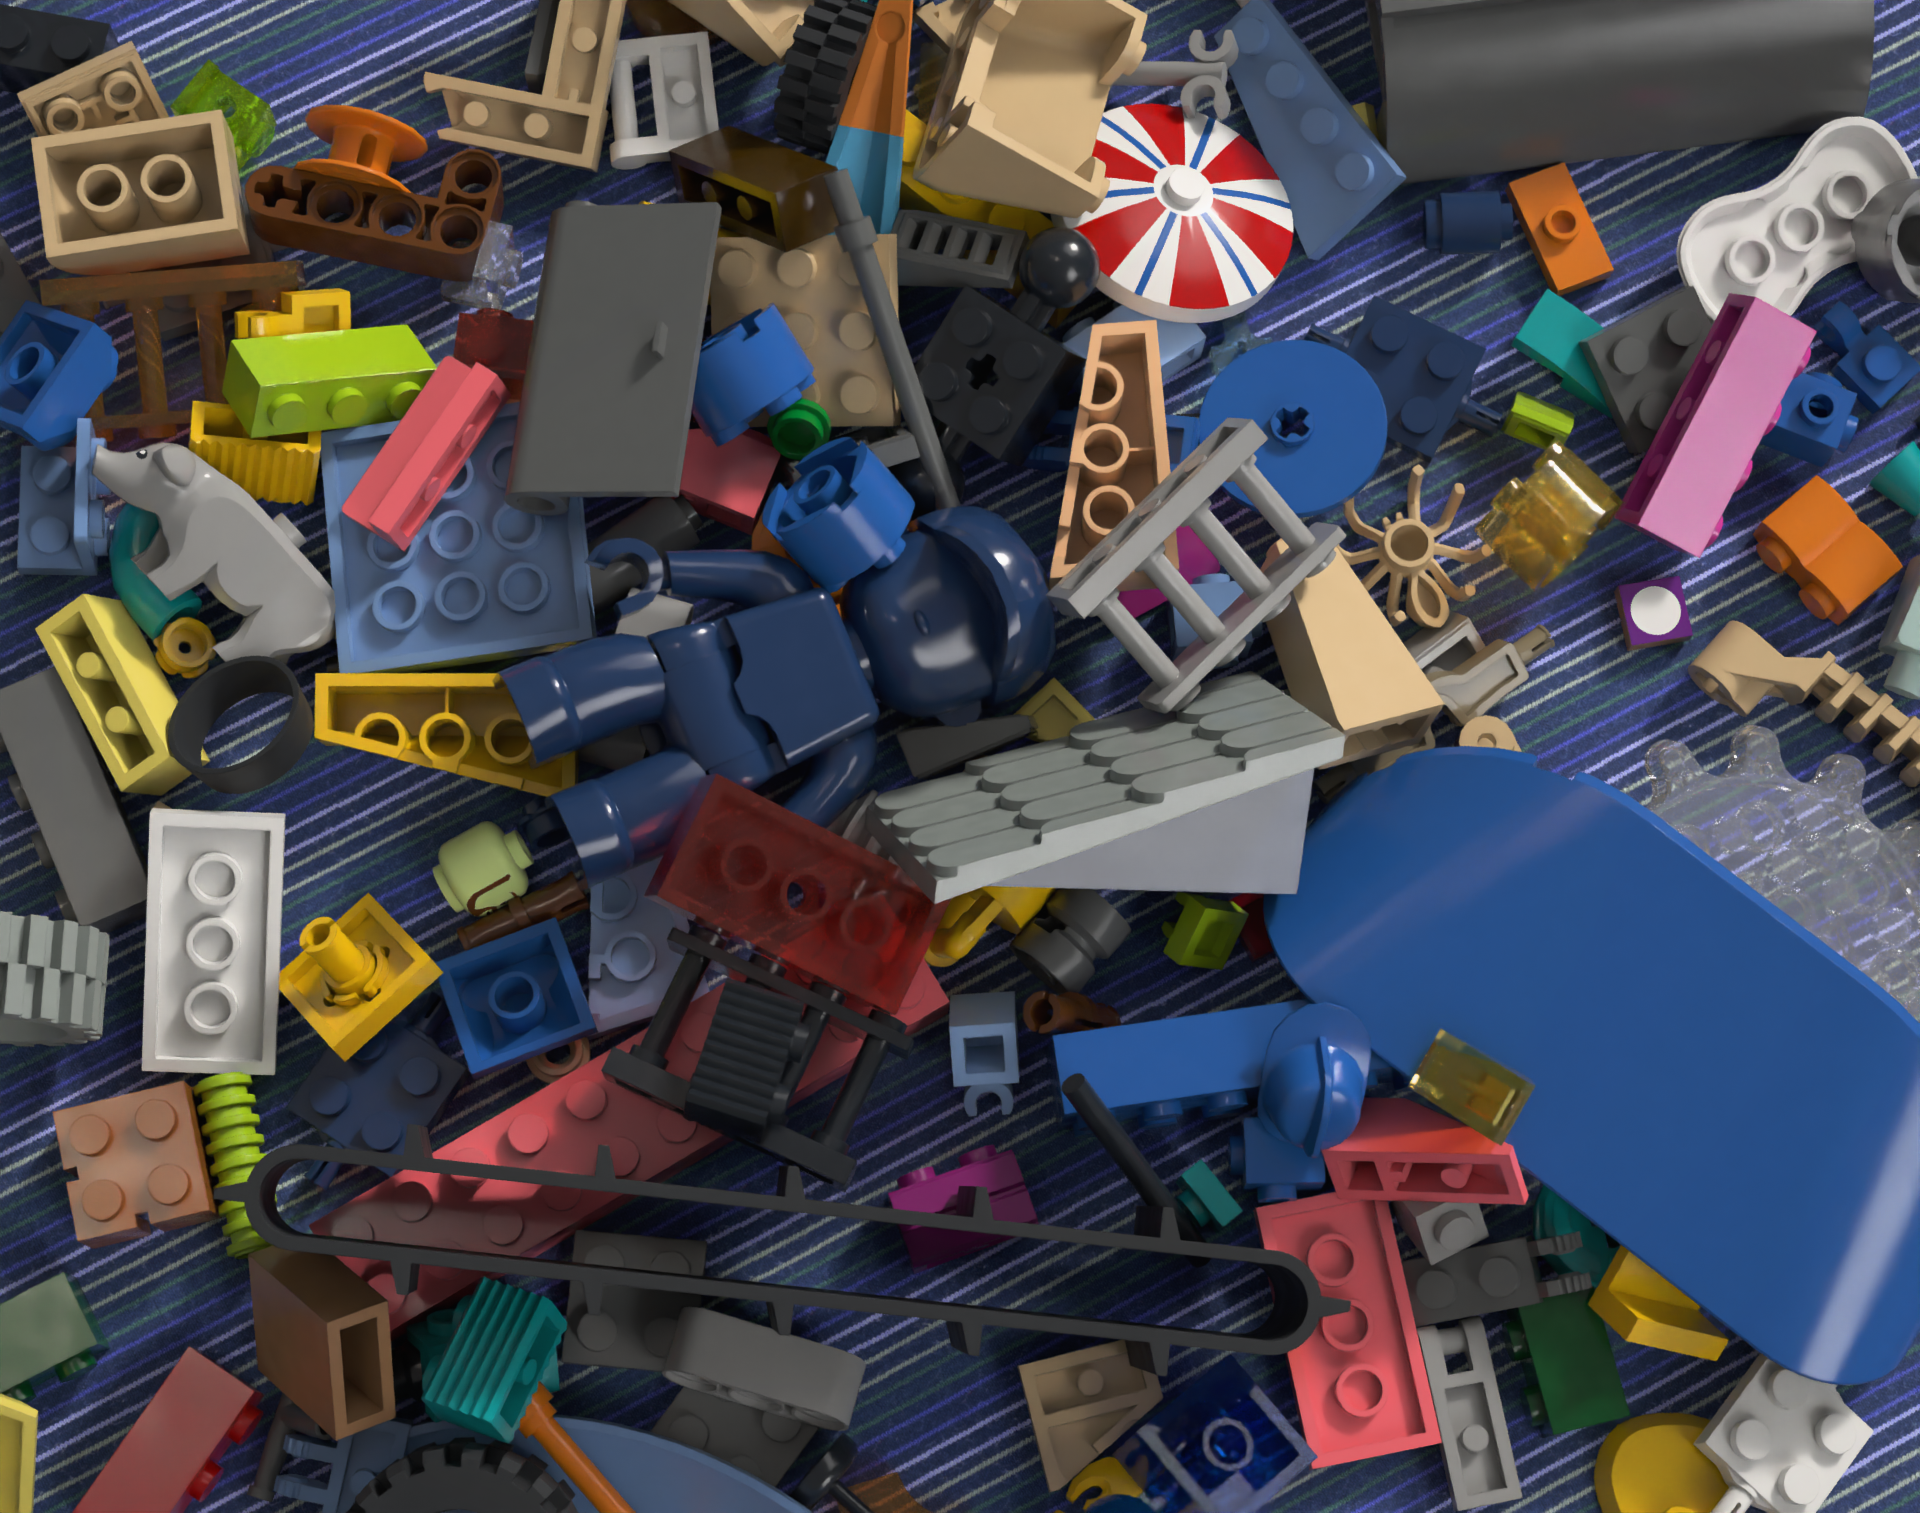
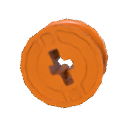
M348 105L318 106L311 108L306 114L305 120L308 129L321 140L330 144L331 148L328 159L313 158L300 161L293 169L412 193L399 181L388 176L391 162L417 160L427 152L428 147L425 138L414 128L384 114Z

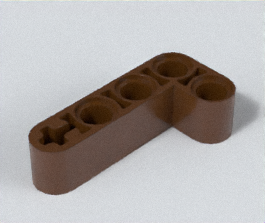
M467 149L458 152L449 160L445 168L438 198L283 166L260 168L249 177L245 184V198L251 224L255 233L266 242L454 282H468L477 279L485 272L490 262L504 209L501 168L498 161L490 153L480 149ZM470 184H482L488 187L479 193L462 191L465 186ZM334 213L351 215L347 220L340 223L325 221L329 215ZM397 225H405L412 228L407 234L401 236H392L385 233L391 227ZM457 238H467L473 241L470 246L462 249L447 246L451 240Z

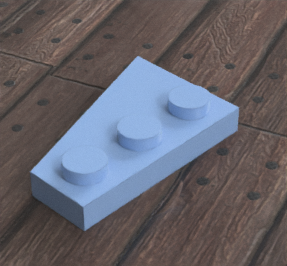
M667 854L591 887L588 1005L598 1032L587 1036L588 1040L653 1020L684 957L670 950L667 943V937L672 927L686 933L690 929ZM705 975L692 1001L710 992Z

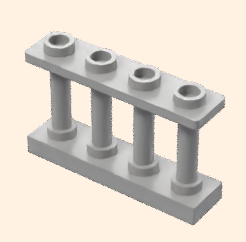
M1227 418L1046 594L1047 598L1061 614L1085 619L1088 615L1089 617L1098 616L1153 680L1137 697L1145 709L1166 714L1170 710L1173 712L1178 711L1189 704L1201 689L1199 682L1215 666H1223L1237 657L1246 645L1244 637L1260 621L1267 622L1279 615L1291 601L1289 593L1305 577H1313L1328 567L1336 556L1334 548L1346 537V534L1339 525L1316 522L1307 528L1254 465L1257 460L1254 452L1268 440V437L1253 419ZM1225 481L1227 483L1234 481L1289 546L1263 573L1209 510L1211 501L1208 497ZM1179 526H1189L1244 591L1218 617L1163 554L1166 547L1162 542ZM1143 570L1199 635L1173 662L1117 599L1120 591L1116 587L1133 571L1140 572Z

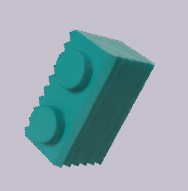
M484 1276L480 1278L473 1294L465 1295L459 1301L452 1320L454 1333L443 1355L434 1356L425 1369L422 1379L424 1393L421 1400L438 1419L509 1444L514 1440V1431L520 1428V1419L526 1415V1406L531 1404L532 1394L537 1391L538 1382L543 1379L544 1370L549 1367L550 1358L555 1355L556 1345L561 1343V1334L567 1330V1321L548 1298L538 1296L532 1292L527 1293L521 1288L515 1289L509 1284L504 1285L497 1280L492 1281Z

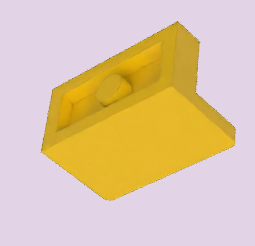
M1622 1245L1588 1303L1606 1323L1628 1342L1717 1361L1729 1341L1718 1328L1698 1311L1700 1306Z

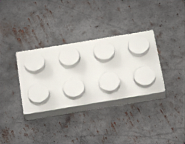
M151 809L149 820L142 1071L216 1074L243 1072V1074L275 1075L286 814Z

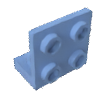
M91 418L77 419L76 447H56L51 450L42 451L35 446H21L17 555L19 574L97 576L98 556H109L110 522L109 518H105L104 500H99L100 495H111V491L92 474L96 446L99 444L107 449L106 438H96Z

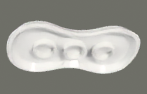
M1844 117L1824 124L1808 138L1791 164L1778 177L1757 189L1714 199L1702 205L1693 213L1684 225L1676 250L1678 268L1684 285L1694 286L1712 325L1729 293L1757 297L1787 315L1792 316L1809 290L1823 276L1842 265L1857 261L1855 241L1851 235V225L1855 216L1863 211L1871 198L1885 186L1899 180L1918 179L1911 161L1895 137L1874 120L1864 117Z

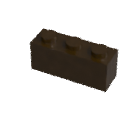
M730 125L669 150L679 203L717 202L722 207L719 225L783 252H789L835 232L834 227L839 225L823 178L826 174L838 171L836 166Z

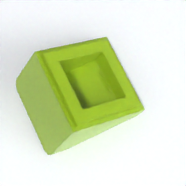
M1518 391L1501 430L1509 436L1555 454L1560 452L1571 433L1574 424V414Z

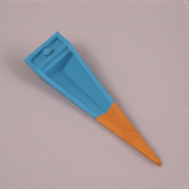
M879 0L847 101L825 163L836 166L838 170L848 169L863 216L870 215L876 234H890L899 212L913 0Z

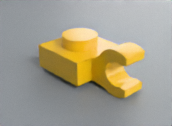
M335 288L281 292V311L249 310L234 312L235 338H259L351 329L350 291Z

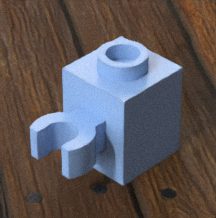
M1015 991L950 995L949 1032L953 1086H965L964 1108L969 1117L977 1116V1097L984 1092L996 1093L1001 1099L1002 1115L1010 1114L1013 1109L1012 1083H1019V1044Z

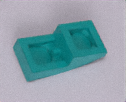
M1547 289L1516 335L1511 346L1564 378L1560 384L1561 388L1611 419L1613 418L1597 380L1578 343L1604 328L1568 301Z

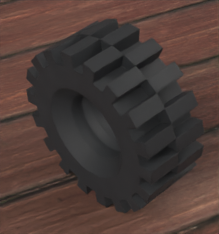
M814 0V6H808L804 12L803 25L798 24L793 34L795 42L791 50L787 49L783 61L787 63L784 74L780 75L777 88L780 89V95L774 103V112L778 113L774 120V127L778 130L777 136L780 139L828 155L877 9L876 5L861 0Z

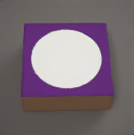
M1680 576L1620 585L1614 591L1627 651L1689 641L1693 636Z

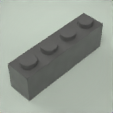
M55 666L0 689V754L9 752L17 772L7 776V779L20 809L24 812L32 808L40 831L32 833L31 838L41 862L46 869L55 866L64 888L56 891L55 896L65 920L78 922L80 926L98 928L99 932L110 933L146 917L148 864L106 763Z

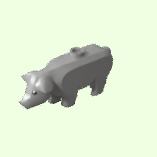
M162 442L123 453L109 451L97 444L93 458L92 474L111 492L128 504L155 513L159 523V528L148 547L130 559L169 601L203 582L217 600L229 609L242 614L243 619L228 640L212 647L225 662L245 656H267L279 660L286 665L289 657L294 653L319 649L331 639H337L334 615L336 607L334 590L299 551V548L307 540L284 514L280 513L272 520L244 489L182 445Z

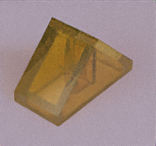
M1440 1029L1408 1087L1491 1141L1502 1146L1534 1090L1535 1084L1529 1077L1451 1033Z

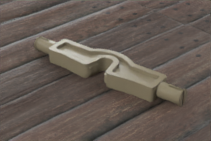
M1538 624L1533 630L1513 644L1496 639L1452 671H1436L1426 674L1425 676L1445 703L1442 710L1448 715L1450 722L1460 727L1465 726L1467 722L1483 715L1499 699L1529 678L1525 665L1555 646L1554 640L1549 638L1551 637L1549 631L1543 625ZM1429 727L1418 744L1337 765L1317 780L1312 781L1313 789L1317 790L1315 793L1323 803L1328 804L1338 791L1357 776L1368 772L1370 775L1373 772L1390 767L1399 757L1405 754L1435 748V738L1433 737L1431 727Z

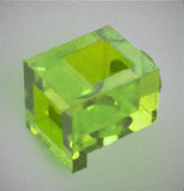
M209 59L170 106L174 116L220 109L225 114L230 107L235 109V113L225 119L234 137L239 171L250 157L257 158L265 152L273 140L275 134L274 127L277 125L269 104L222 73L219 67Z

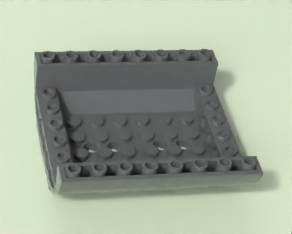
M1364 0L1383 100L1376 120L1379 142L1407 177L1400 185L1552 166L1563 162L1567 164L1810 133L1817 131L1824 124L1836 119L1864 117L1869 95L1875 33L1874 0Z

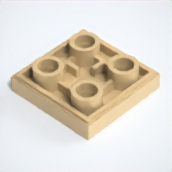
M132 41L17 93L38 137L169 117Z

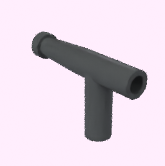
M283 1392L267 1435L254 1484L250 1485L247 1491V1495L269 1502L273 1501L275 1492L272 1491L276 1476H279L288 1456V1453L283 1449L286 1434L300 1432L322 1440L332 1438Z

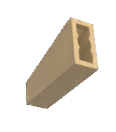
M1282 538L1268 549L1266 560L1260 569L1262 573L1289 547ZM1337 547L1334 548L1336 556L1330 565L1313 577H1305L1289 593L1291 601L1279 615L1266 622L1291 698L1307 708L1308 711L1313 712L1332 725V728H1336L1346 735L1343 758L1317 767L1319 770L1418 744L1445 704Z

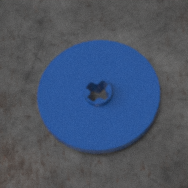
M1306 340L1271 342L1253 348L1237 357L1219 373L1209 387L1199 416L1201 425L1200 444L1227 418L1253 419L1268 437V440L1254 452V455L1257 457L1254 465L1298 518L1323 514L1341 506L1356 496L1372 479L1378 469L1387 441L1385 404L1378 386L1369 373L1346 353L1322 343ZM1299 419L1304 420L1305 435L1303 437L1296 433H1291L1286 438L1282 437L1281 422L1283 420L1290 424L1296 423ZM1225 481L1220 486L1233 500L1250 510L1260 513L1234 481L1230 483Z

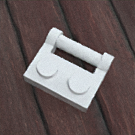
M708 31L619 40L609 90L615 142L610 144L609 147L612 167L627 170L642 167L647 163L671 161L669 150L719 130ZM649 64L657 136L639 137L632 68L636 65Z

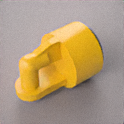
M984 886L942 901L919 929L915 944L927 964L935 967L953 965L960 958L968 954L986 932L985 928L991 921L1011 933L1018 934L1055 893V888Z

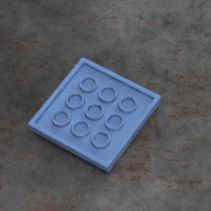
M520 402L509 403L503 406L405 552L351 520L342 511L343 504L401 420L321 432L320 452L331 580L336 605L334 615L339 673H413L554 652L592 638H597L590 567L584 563L588 558V547L582 497H570L567 512L553 516L525 513L512 508L504 500Z

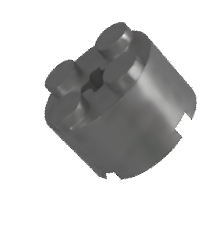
M1904 179L1885 186L1871 198L1864 210L1855 216L1851 225V235L1855 241V252L1859 268L1869 285L1881 297L1898 302L1920 303V179Z

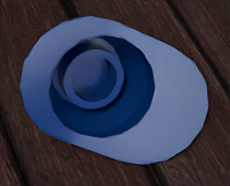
M1331 1003L1305 1005L1289 1013L1274 1029L1266 1049L1258 1093V1116L1266 1131L1282 1142L1302 1148L1310 1158H1318L1321 1150L1341 1144L1353 1133L1361 1118V1108L1371 1063V1038L1362 1020L1348 1008Z

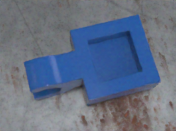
M1841 301L1812 327L1817 331L1816 335L1842 358L1830 372L1849 391L1857 393L1856 398L1872 414L1877 412L1920 371V365L1880 324L1866 336L1856 315Z

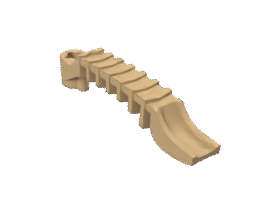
M1732 620L1726 624L1688 666L1690 677L1704 693L1715 701L1729 706L1741 716L1746 717L1765 695L1783 698L1792 706L1802 703L1812 693L1821 701L1815 709V716L1823 723H1831L1843 709L1847 710L1855 717L1844 728L1843 735L1852 743H1858L1873 730L1883 738L1874 748L1873 757L1881 764H1889L1901 752L1911 762L1900 772L1899 779L1908 787H1916L1920 783V720L1916 716L1907 717L1892 705L1893 699L1888 694L1881 693L1878 695L1864 684L1865 678L1858 672L1849 674L1835 663L1836 657L1830 651L1822 658L1784 657L1754 630L1741 622Z

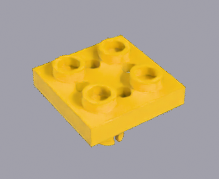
M367 893L336 922L330 917H319L306 925L299 938V944L304 951L280 971L279 990L338 1056L346 1062L444 972L386 910Z

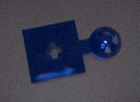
M1229 1353L1112 1454L1142 1489V1492L1136 1497L1126 1494L1104 1496L1094 1501L1087 1507L1084 1513H1255L1318 1456L1232 1354Z

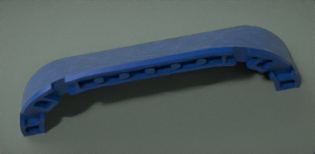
M1444 747L1405 754L1399 757L1392 766L1373 772L1370 775L1368 772H1365L1338 791L1306 828L1297 894H1264V922L1270 943L1280 964L1297 988L1313 1004L1331 1003L1348 1008L1362 1020L1371 1038V1050L1469 1127L1512 1145L1519 1166L1771 1361L1800 1376L1835 1385H1859L1872 1382L1894 1370L1903 1360L1920 1332V1023L1874 980L1659 816L1624 792L1587 773L1578 772L1573 780L1554 772L1537 768V756L1533 754L1491 747Z

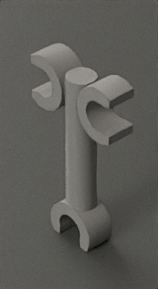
M1193 30L1189 37L1188 45L1194 62L1141 61L1137 69L1130 76L1122 73L1110 86V90L1113 86H1184L1181 91L1180 100L1187 118H1195L1196 106L1204 97H1214V109L1218 119H1225L1230 112L1231 106L1225 88L1227 69L1234 64L1239 52L1232 30H1225L1222 45L1217 50L1209 52L1205 51L1206 41L1202 31Z

